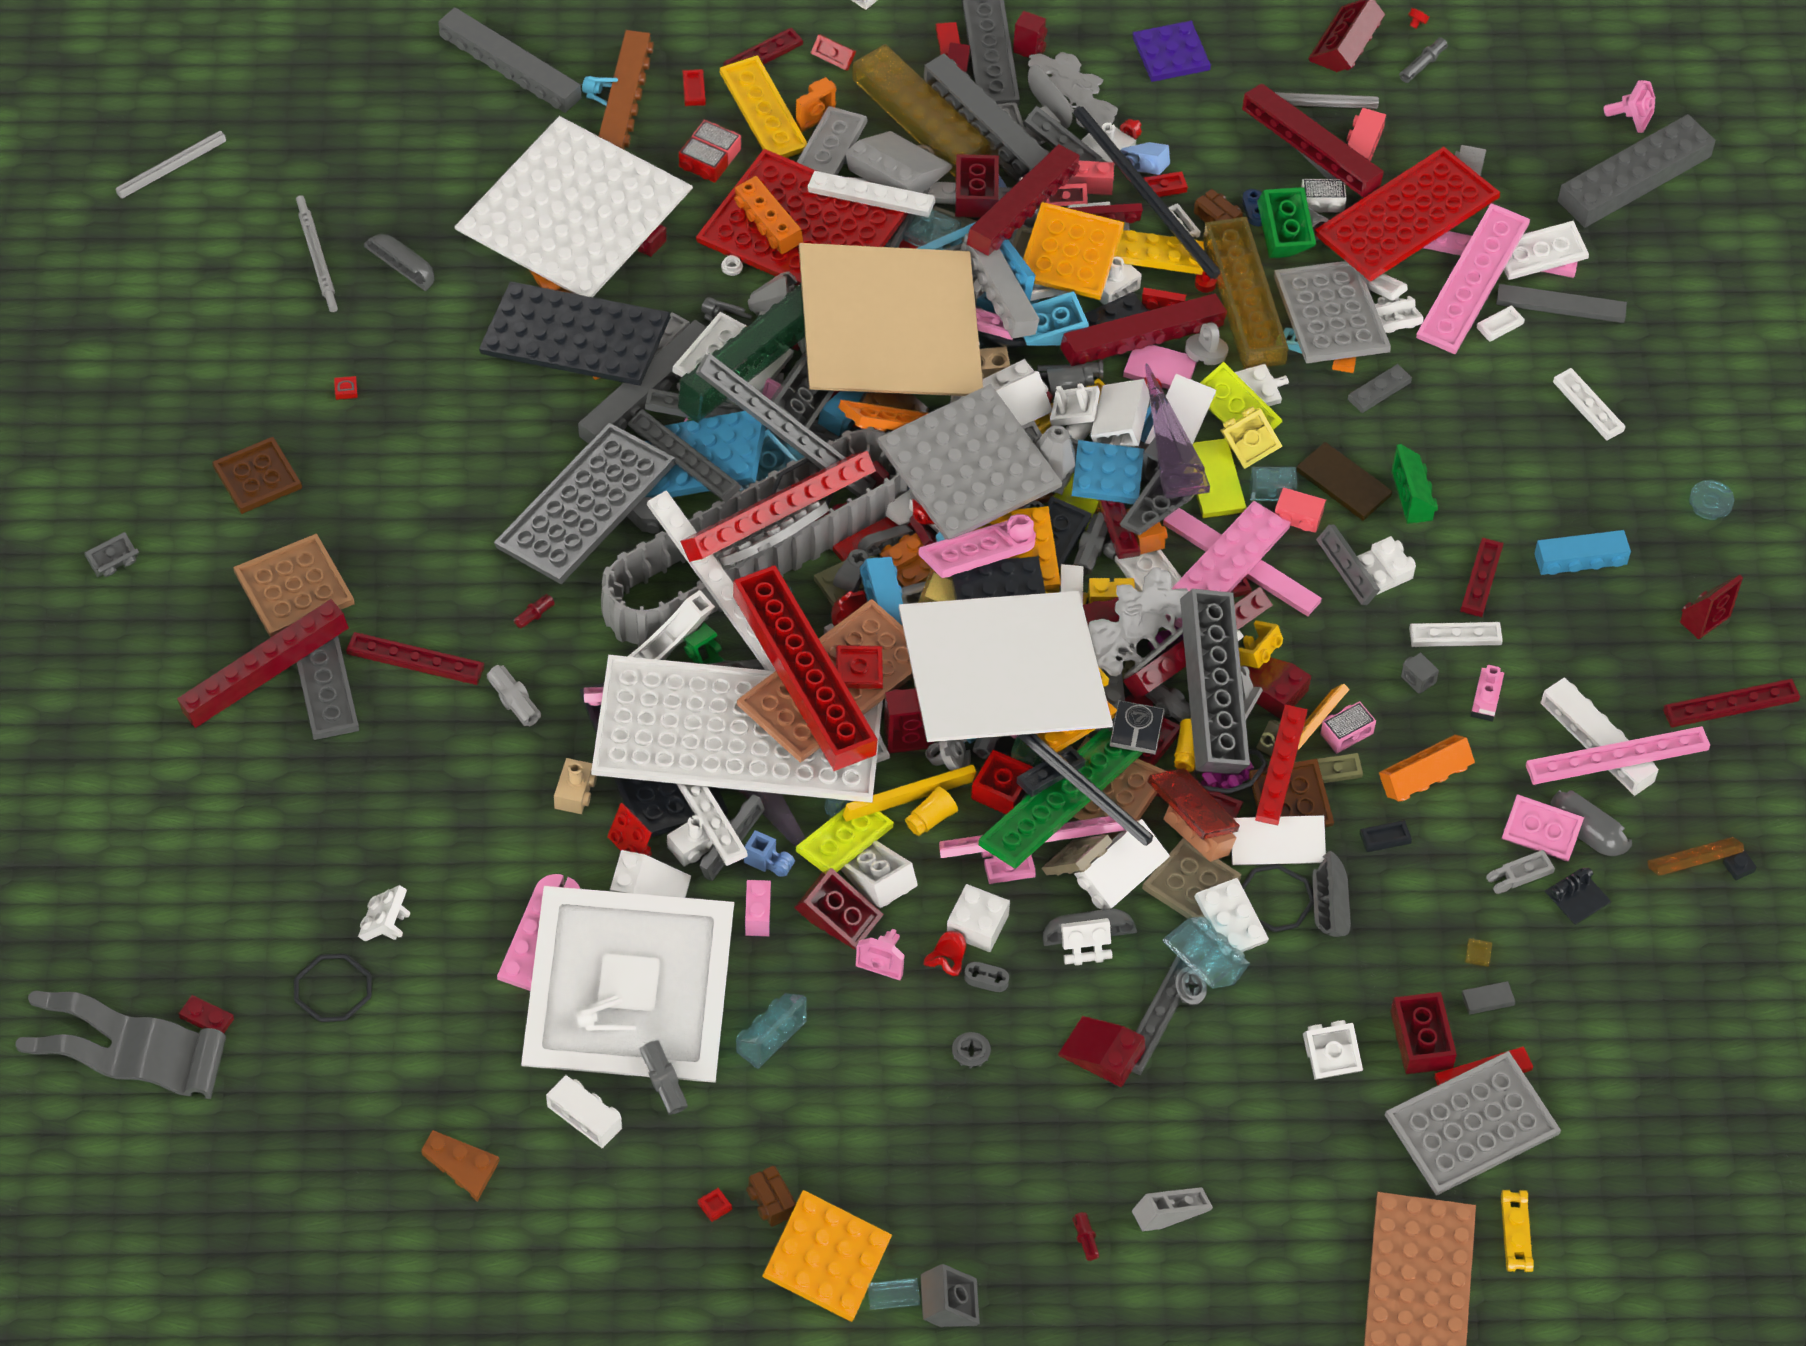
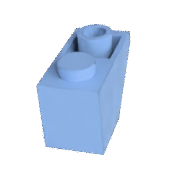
M1148 142L1125 147L1120 150L1138 172L1160 175L1170 164L1169 145Z

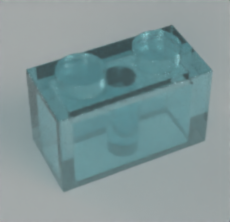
M1252 467L1249 481L1250 499L1278 501L1283 487L1296 491V467Z

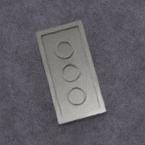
M828 106L797 163L818 172L838 175L846 161L845 152L858 140L867 124V116Z

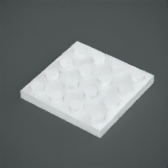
M719 312L675 363L672 372L723 400L735 404L695 373L705 354L710 353L762 393L766 380L769 378L774 380L793 357L794 351Z

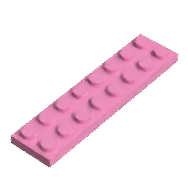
M1492 203L1490 204L1418 330L1416 338L1453 354L1457 353L1526 231L1530 219Z
M1253 501L1172 589L1187 588L1189 591L1191 589L1231 592L1290 528L1291 522L1282 519L1279 515ZM1166 614L1165 617L1168 621H1170L1171 617L1169 616V614ZM1182 618L1175 620L1174 625L1178 628L1182 627Z

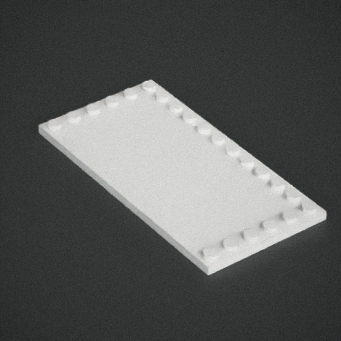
M608 655L592 775L872 803L877 752L873 757L836 771L832 769L821 748L800 763L737 706V699L775 671ZM883 700L864 714L878 742Z

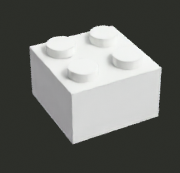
M966 884L947 921V932H960L967 944L991 952L1009 916L1010 901Z

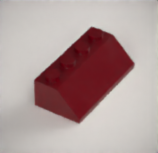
M1358 0L1343 5L1308 58L1309 61L1335 72L1353 68L1358 56L1363 53L1365 45L1372 39V34L1381 25V20L1385 16L1375 0Z

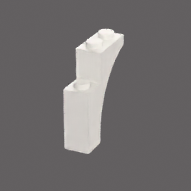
M699 590L687 598L677 611L648 640L627 657L666 660L676 646L685 641V637L696 631L715 606Z

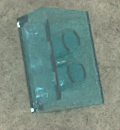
M1204 917L1188 918L1162 940L1211 988L1234 985L1250 964L1244 958V953L1237 948H1233L1228 943L1227 937L1216 932L1211 927V922Z
M784 993L779 999H774L763 1015L759 1014L747 1030L739 1033L736 1038V1052L759 1069L806 1023L807 998L804 995Z

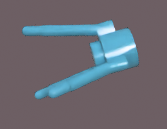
M586 76L583 81L582 91L587 93V98L594 99L606 106L608 101L596 96V94H600L603 87H611L612 83L608 82H617L618 78Z

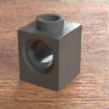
M1420 652L1416 656H1411L1405 660L1401 677L1420 695L1437 682L1439 670Z

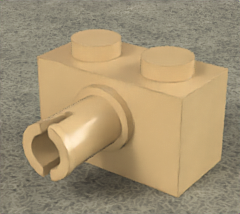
M566 758L554 794L555 809L582 814L584 806H588L590 803V788L595 787L597 776L592 775L593 763Z

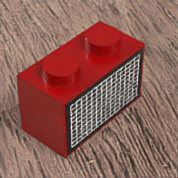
M691 137L679 152V167L716 183L728 167V152Z

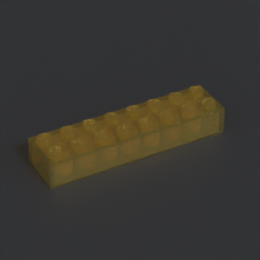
M886 44L853 62V80L921 145L929 146L934 151L935 156L950 163L952 169L949 172L955 178L957 154H990V142Z
M1247 217L1205 222L1203 240L1208 256L1221 271L1217 278V285L1223 305L1227 310L1228 321L1243 369L1266 364L1267 367L1286 364L1288 345Z

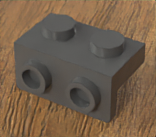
M124 532L85 552L84 555L97 577L102 575L108 577L114 574L119 566L124 564L127 567L135 563L139 551L133 547Z

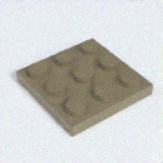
M1183 838L1170 852V857L1158 866L1143 883L1142 889L1190 921L1201 926L1206 919L1194 897L1195 894L1238 878L1240 881L1241 874L1219 859L1210 862Z

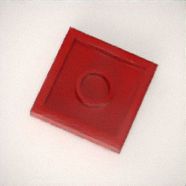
M836 645V669L847 688L883 689L882 646Z

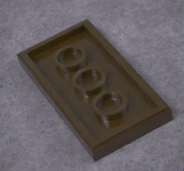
M1326 442L1296 468V472L1362 521L1392 496V490Z

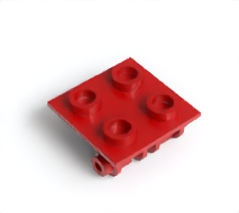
M620 803L607 837L620 851L645 854L649 857L652 855L651 848L647 846L652 833L623 803Z

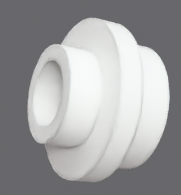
M730 255L724 259L721 268L726 275L734 276L741 273L743 264L737 256Z

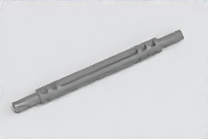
M298 196L296 201L300 211L299 219L307 240L321 292L326 298L329 311L335 312L338 310L334 297L335 290L317 236L312 214L307 208L304 196Z

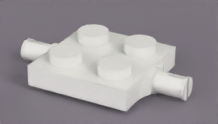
M1266 364L1235 372L1268 406L1281 403L1282 397L1277 387L1289 384L1286 375L1274 379L1270 375Z

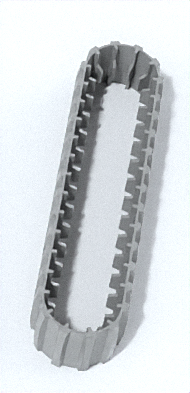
M868 426V429L853 432L848 430L842 433L841 438L835 441H827V444L844 457L868 451L872 462L877 460L890 474L889 479L885 478L884 484L873 490L867 488L866 494L853 501L851 498L847 499V504L835 511L830 508L828 515L813 521L785 540L750 556L742 562H736L735 566L725 571L731 581L734 583V580L774 565H776L783 577L784 573L792 569L794 571L802 567V563L810 559L816 560L822 552L828 549L833 550V546L840 541L887 517L888 504L894 502L896 498L908 491L909 488L877 443L879 437L890 431L885 433ZM806 457L798 461H790L784 469L768 473L767 478L760 482L756 480L755 483L749 484V488L741 492L738 491L726 503L724 501H717L712 504V508L704 512H696L693 514V518L688 521L695 531L699 532L769 497L779 473ZM805 463L783 475L776 493L822 469L815 464ZM661 531L655 535V539L647 543L643 541L637 544L636 549L631 552H623L617 555V560L604 570L601 594L602 614L606 627H611L616 639L621 642L628 641L638 644V647H640L677 611L687 598L699 590L715 606L710 614L717 610L719 612L723 611L700 580L697 582V587L684 594L682 591H679L678 597L666 604L662 601L659 602V607L644 610V606H640V610L625 606V601L622 600L623 592L628 594L629 588L642 581L645 584L648 583V578L660 571L665 574L667 567L680 560L682 563L686 562L685 557L667 532Z

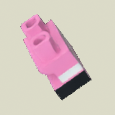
M1487 665V668L1481 669L1470 717L1493 722L1504 677V672H1500L1501 668Z

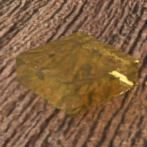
M1469 939L1465 963L1489 967L1492 942Z

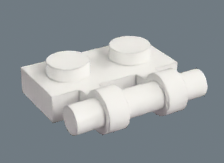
M1108 918L1061 924L1064 950L1072 949L1073 953L1064 955L1065 965L1074 963L1077 966L1082 965V962L1095 961L1100 963L1105 959H1112L1111 949L1102 950V945L1111 944L1110 921ZM1093 946L1094 951L1081 953V947Z

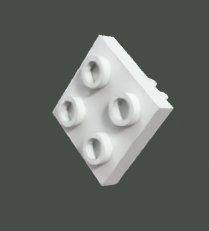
M1080 383L1077 384L1078 388L1063 390L1062 386H1057L1050 416L1051 425L1065 426L1094 422L1100 395L1098 386L1084 387Z
M399 885L377 896H373L368 903V912L361 921V930L358 937L364 941H368L381 934L396 940L397 936L402 937L403 932L394 923L396 917L404 920V917L408 918L410 916V912L401 905L407 890Z

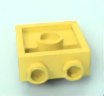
M1253 406L1243 411V417L1235 420V418H1232L1223 423L1225 428L1221 429L1223 436L1244 469L1282 447L1260 408L1254 409Z

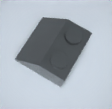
M944 1264L921 1274L923 1320L939 1327L977 1326L980 1324L977 1278Z

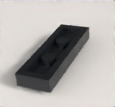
M1072 746L1058 753L1077 770L1085 766L1086 760ZM1043 761L1019 775L1016 783L1032 798L1065 777L1048 762Z

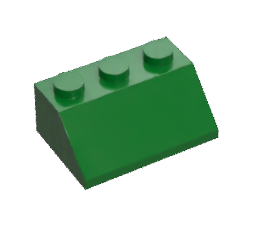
M1304 187L1263 190L1257 203L1269 258L1291 257L1316 246Z
M1398 444L1391 472L1406 522L1410 524L1433 521L1438 505L1436 498L1432 497V483L1426 477V464L1422 463L1419 454L1402 444Z

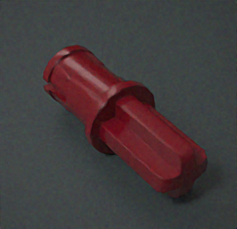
M544 594L533 604H528L527 609L514 618V623L521 629L534 619H540L545 611L555 605L553 598L550 595L548 596V594Z
M1085 1212L1078 1213L1075 1217H1072L1077 1230V1241L1082 1243L1088 1261L1098 1259L1099 1252L1094 1240L1096 1233L1091 1228L1088 1214Z

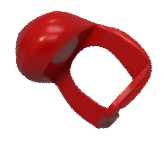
M957 931L945 932L938 940L934 951L926 956L923 964L929 967L941 965L947 974L958 976L962 970V959L966 951L964 936ZM941 956L950 958L954 962V966L951 968L947 960Z

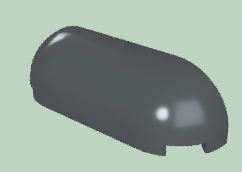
M378 234L372 236L364 243L365 248L424 291L433 284L434 272L431 265L394 237Z
M1559 790L1551 799L1550 806L1584 817L1577 838L1597 852L1607 856H1618L1627 852L1632 847V840L1627 839L1622 832L1625 828L1619 822L1576 792L1569 790L1566 793Z
M1330 851L1323 855L1324 860L1318 869L1313 871L1315 924L1326 935L1342 937L1349 933L1351 926L1348 878L1342 862Z
M1111 908L1058 916L1047 924L1043 932L1044 946L1062 944L1061 924L1108 918L1111 936L1137 933V930L1130 915L1120 909Z

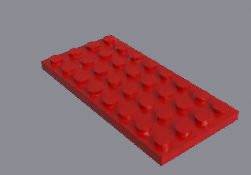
M1442 147L1316 228L1315 236L1371 282L1499 199L1500 191L1449 150Z

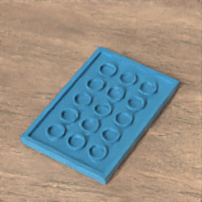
M746 411L665 425V427L738 482L739 485L756 482L766 427ZM675 464L645 497L654 498L666 490L671 497L710 490Z

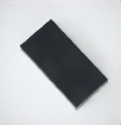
M1405 820L1360 829V836L1366 852L1407 845L1412 842Z

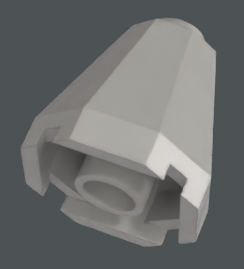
M789 271L780 273L751 293L750 299H748L749 309L757 316H759L760 311L785 314V318L788 319L801 315L800 313L803 311L800 289H795L794 284L797 283L796 278Z
M1063 426L1050 427L1035 445L1062 481L1068 473L1071 474L1075 470V451L1068 430Z

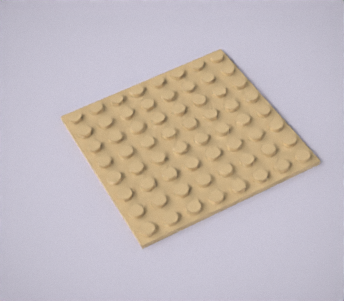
M799 243L810 390L966 396L983 388L970 251Z

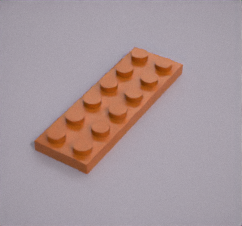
M840 400L838 406L845 413V417L856 422V426L868 429V426L874 427L884 432L887 429L893 431L929 414L847 400Z

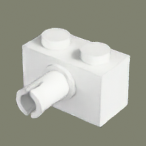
M1115 256L1101 300L1099 301L1105 305L1135 292L1140 288L1142 274L1132 265L1124 264V260L1121 257Z
M693 815L692 819L689 818L686 824L667 835L668 849L683 866L698 861L702 855L711 851L714 847L703 828V819L697 815Z

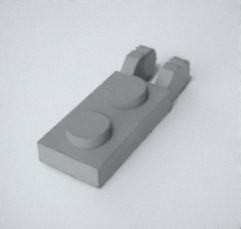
M1541 850L1504 864L1501 868L1490 872L1486 878L1491 883L1500 880L1504 876L1507 878V880L1494 886L1493 890L1496 894L1508 891L1511 887L1515 888L1552 874L1555 871V867L1545 851Z

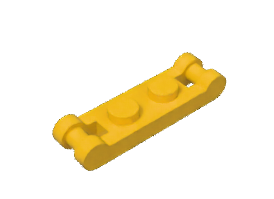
M1502 1190L1501 1205L1507 1272H1515L1516 1269H1524V1272H1533L1527 1190H1519V1193L1510 1192V1190ZM1510 1202H1519V1207H1511ZM1515 1256H1521L1523 1259H1516Z

